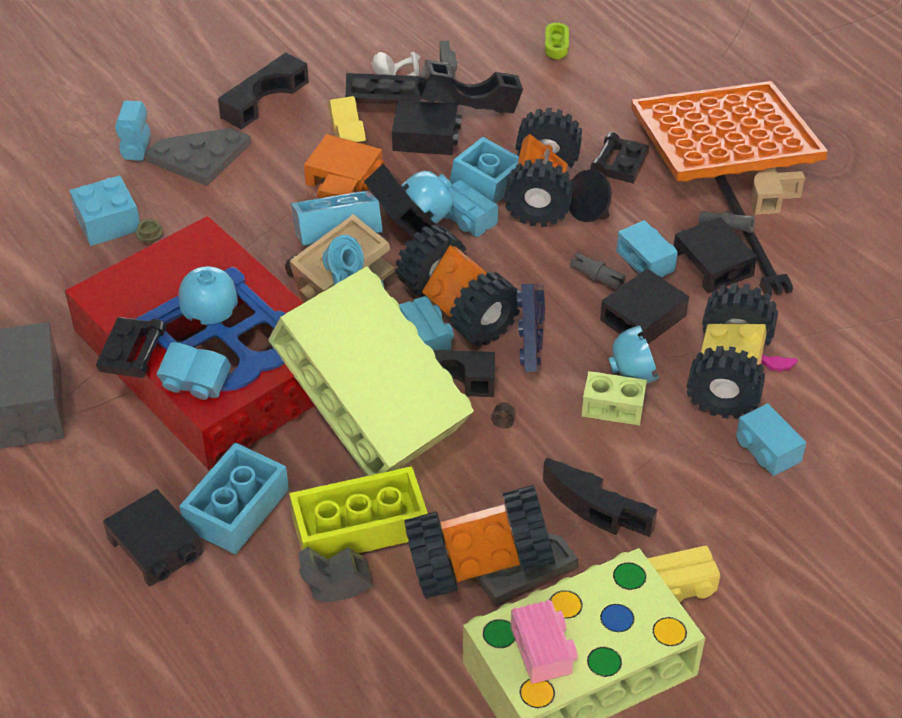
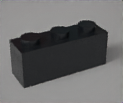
M346 73L345 97L354 96L355 103L397 105L398 100L421 101L417 86L420 76Z

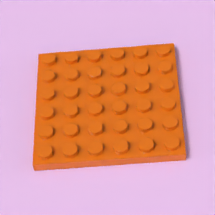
M772 81L631 100L632 111L677 181L687 182L697 178H714L718 175L741 174L742 172L753 170L764 171L767 168L790 167L802 163L813 164L817 161L827 160V149Z

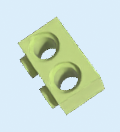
M588 371L581 416L640 426L647 380Z

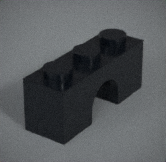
M433 350L436 360L442 368L446 369L453 379L463 383L466 396L494 397L495 352Z

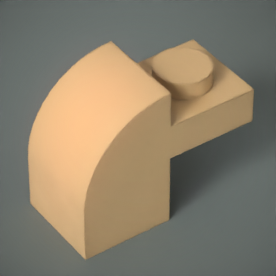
M775 167L759 171L754 178L751 195V205L754 214L780 213L783 199L801 198L805 180L803 171L777 173Z

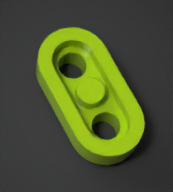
M551 23L545 28V53L552 59H561L568 54L569 28L562 23Z

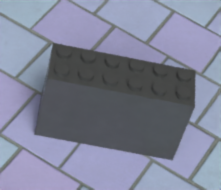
M43 322L0 329V448L64 439L60 363L50 323Z

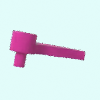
M762 353L760 364L763 363L771 371L776 370L781 373L783 370L790 371L798 359L779 356L768 357Z

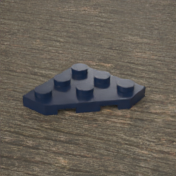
M521 284L522 290L517 291L518 308H522L523 319L518 321L519 336L524 337V348H520V365L525 366V372L540 371L541 358H537V353H540L543 347L544 332L543 329H539V324H543V321H545L544 285Z

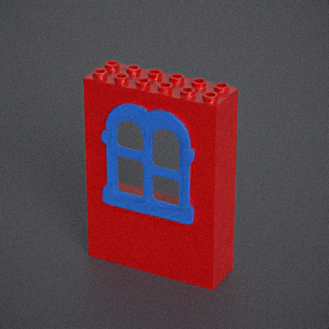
M209 216L188 225L65 290L74 331L98 356H100L117 317L145 321L159 319L167 325L164 335L159 337L147 364L149 369L144 378L124 375L117 376L207 470L213 468L234 443L248 448L257 440L273 433L280 426L292 419L298 418L303 412L315 406L274 348L262 352L252 351L237 339L239 335L260 323H267L274 329L281 316L302 305L304 302ZM198 267H217L225 271L234 281L238 301L234 309L246 303L255 311V314L230 328L225 327L221 323L201 324V320L194 318L191 321L180 311L178 292L181 281L190 271ZM204 325L207 326L205 330L190 337L189 339L183 342H177L179 339L203 327ZM144 335L134 360L137 359L147 335ZM213 337H218L239 358L238 367L231 373H228L218 398L208 397L204 400L193 396L190 391H169L163 387L162 382L157 376L159 367L171 342L195 348Z

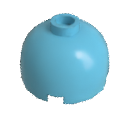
M421 171L408 178L402 184L407 189L406 192L423 212L426 213L428 211L434 223L437 224L450 211L453 204V195L449 188L452 184L443 174L437 176L431 171Z
M198 267L190 271L183 278L179 287L180 311L191 321L192 318L201 320V324H215L228 319L238 303L234 281L225 271L217 267Z
M639 325L622 332L614 340L612 345L613 357L608 358L614 374L620 373L624 377L647 380L646 384L659 380V375L657 373L652 374V371L657 369L646 338L638 337V333L643 332Z

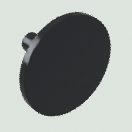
M587 169L579 172L572 179L573 192L569 208L570 213L574 218L582 222H594L598 219L608 218L610 216L608 208L612 198L609 180L603 173L597 170Z

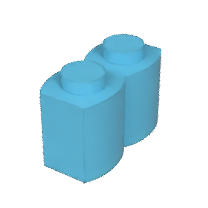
M124 101L116 121V132L121 139L119 149L125 160L143 161L144 153L149 144L151 131L146 123L147 109L142 101Z
M171 342L159 367L157 376L162 382L163 387L169 391H190L193 396L206 400L208 397L218 398L231 365L226 356Z

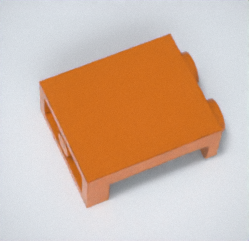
M326 134L304 164L305 184L315 187L321 178H326L328 174L358 180V192L370 191L364 181L382 164L385 165V162L382 160V149Z

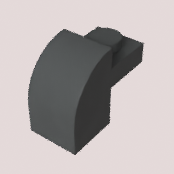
M310 547L298 553L301 565L299 568L300 575L307 584H310L312 596L316 600L333 602L349 599L373 586L367 559L349 547L329 559H326Z

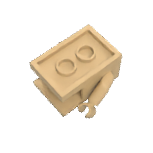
M354 214L289 261L300 297L304 302H307L334 286L332 273L326 270L322 259L323 253L334 238L340 235H349L356 239L361 246L364 256L363 268L368 266L371 272L378 275L381 281L395 272V268L381 257L390 250L389 243Z

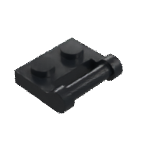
M610 132L606 135L604 146L598 157L592 161L590 169L600 171L606 177L634 184L649 153V145L622 139L618 134ZM612 150H618L619 153L613 164H607L606 162Z
M117 317L96 363L99 372L144 378L149 369L147 364L159 337L164 335L167 325L159 319L145 321ZM144 335H147L137 359L134 360Z

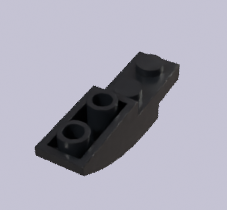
M546 457L544 461L543 482L555 497L572 512L587 522L614 535H617L620 527H624L642 535L651 536L655 528L656 508L650 507L646 503L626 498L616 492L603 489L604 478Z

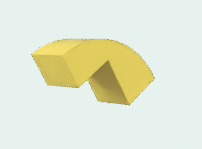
M355 97L329 100L328 109L335 137L353 142L366 141L363 121L358 119Z

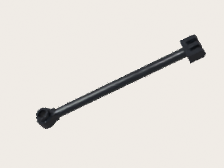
M725 175L714 177L732 213L745 215ZM754 230L752 233L742 231L751 250L757 255V261L765 277L761 278L759 285L763 294L768 293L772 296V289L775 295L782 294L783 289L786 293L793 292V285L787 273L776 274Z

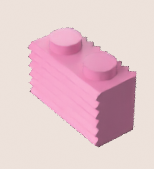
M541 601L539 604H528L525 607L521 606L518 609H512L511 631L515 637L530 682L533 684L572 674L573 662L578 658L576 646L572 639H566L564 634L566 623L563 613L555 611L552 601Z

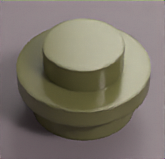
M154 219L143 220L138 224L136 230L137 239L143 243H154L162 238L163 228Z

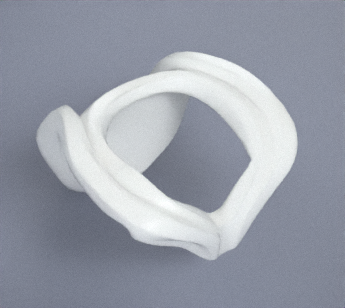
M379 52L373 58L372 67L376 74L395 75L403 66L413 64L415 72L408 75L418 76L420 55L411 52V57L395 64L389 55Z

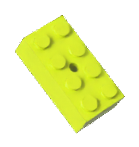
M412 466L289 493L292 518L301 551L310 547L326 559L333 557L347 547L357 553L409 542L406 534L405 520L428 514Z

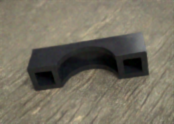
M285 52L218 98L220 118L242 130L259 118L257 102L261 98L273 93L293 94L309 83L307 63Z
M425 60L417 83L421 99L429 102L438 101L458 104L474 109L494 110L498 113L514 114L523 92L518 75L495 71L491 77L483 82L465 84L453 77L449 63Z

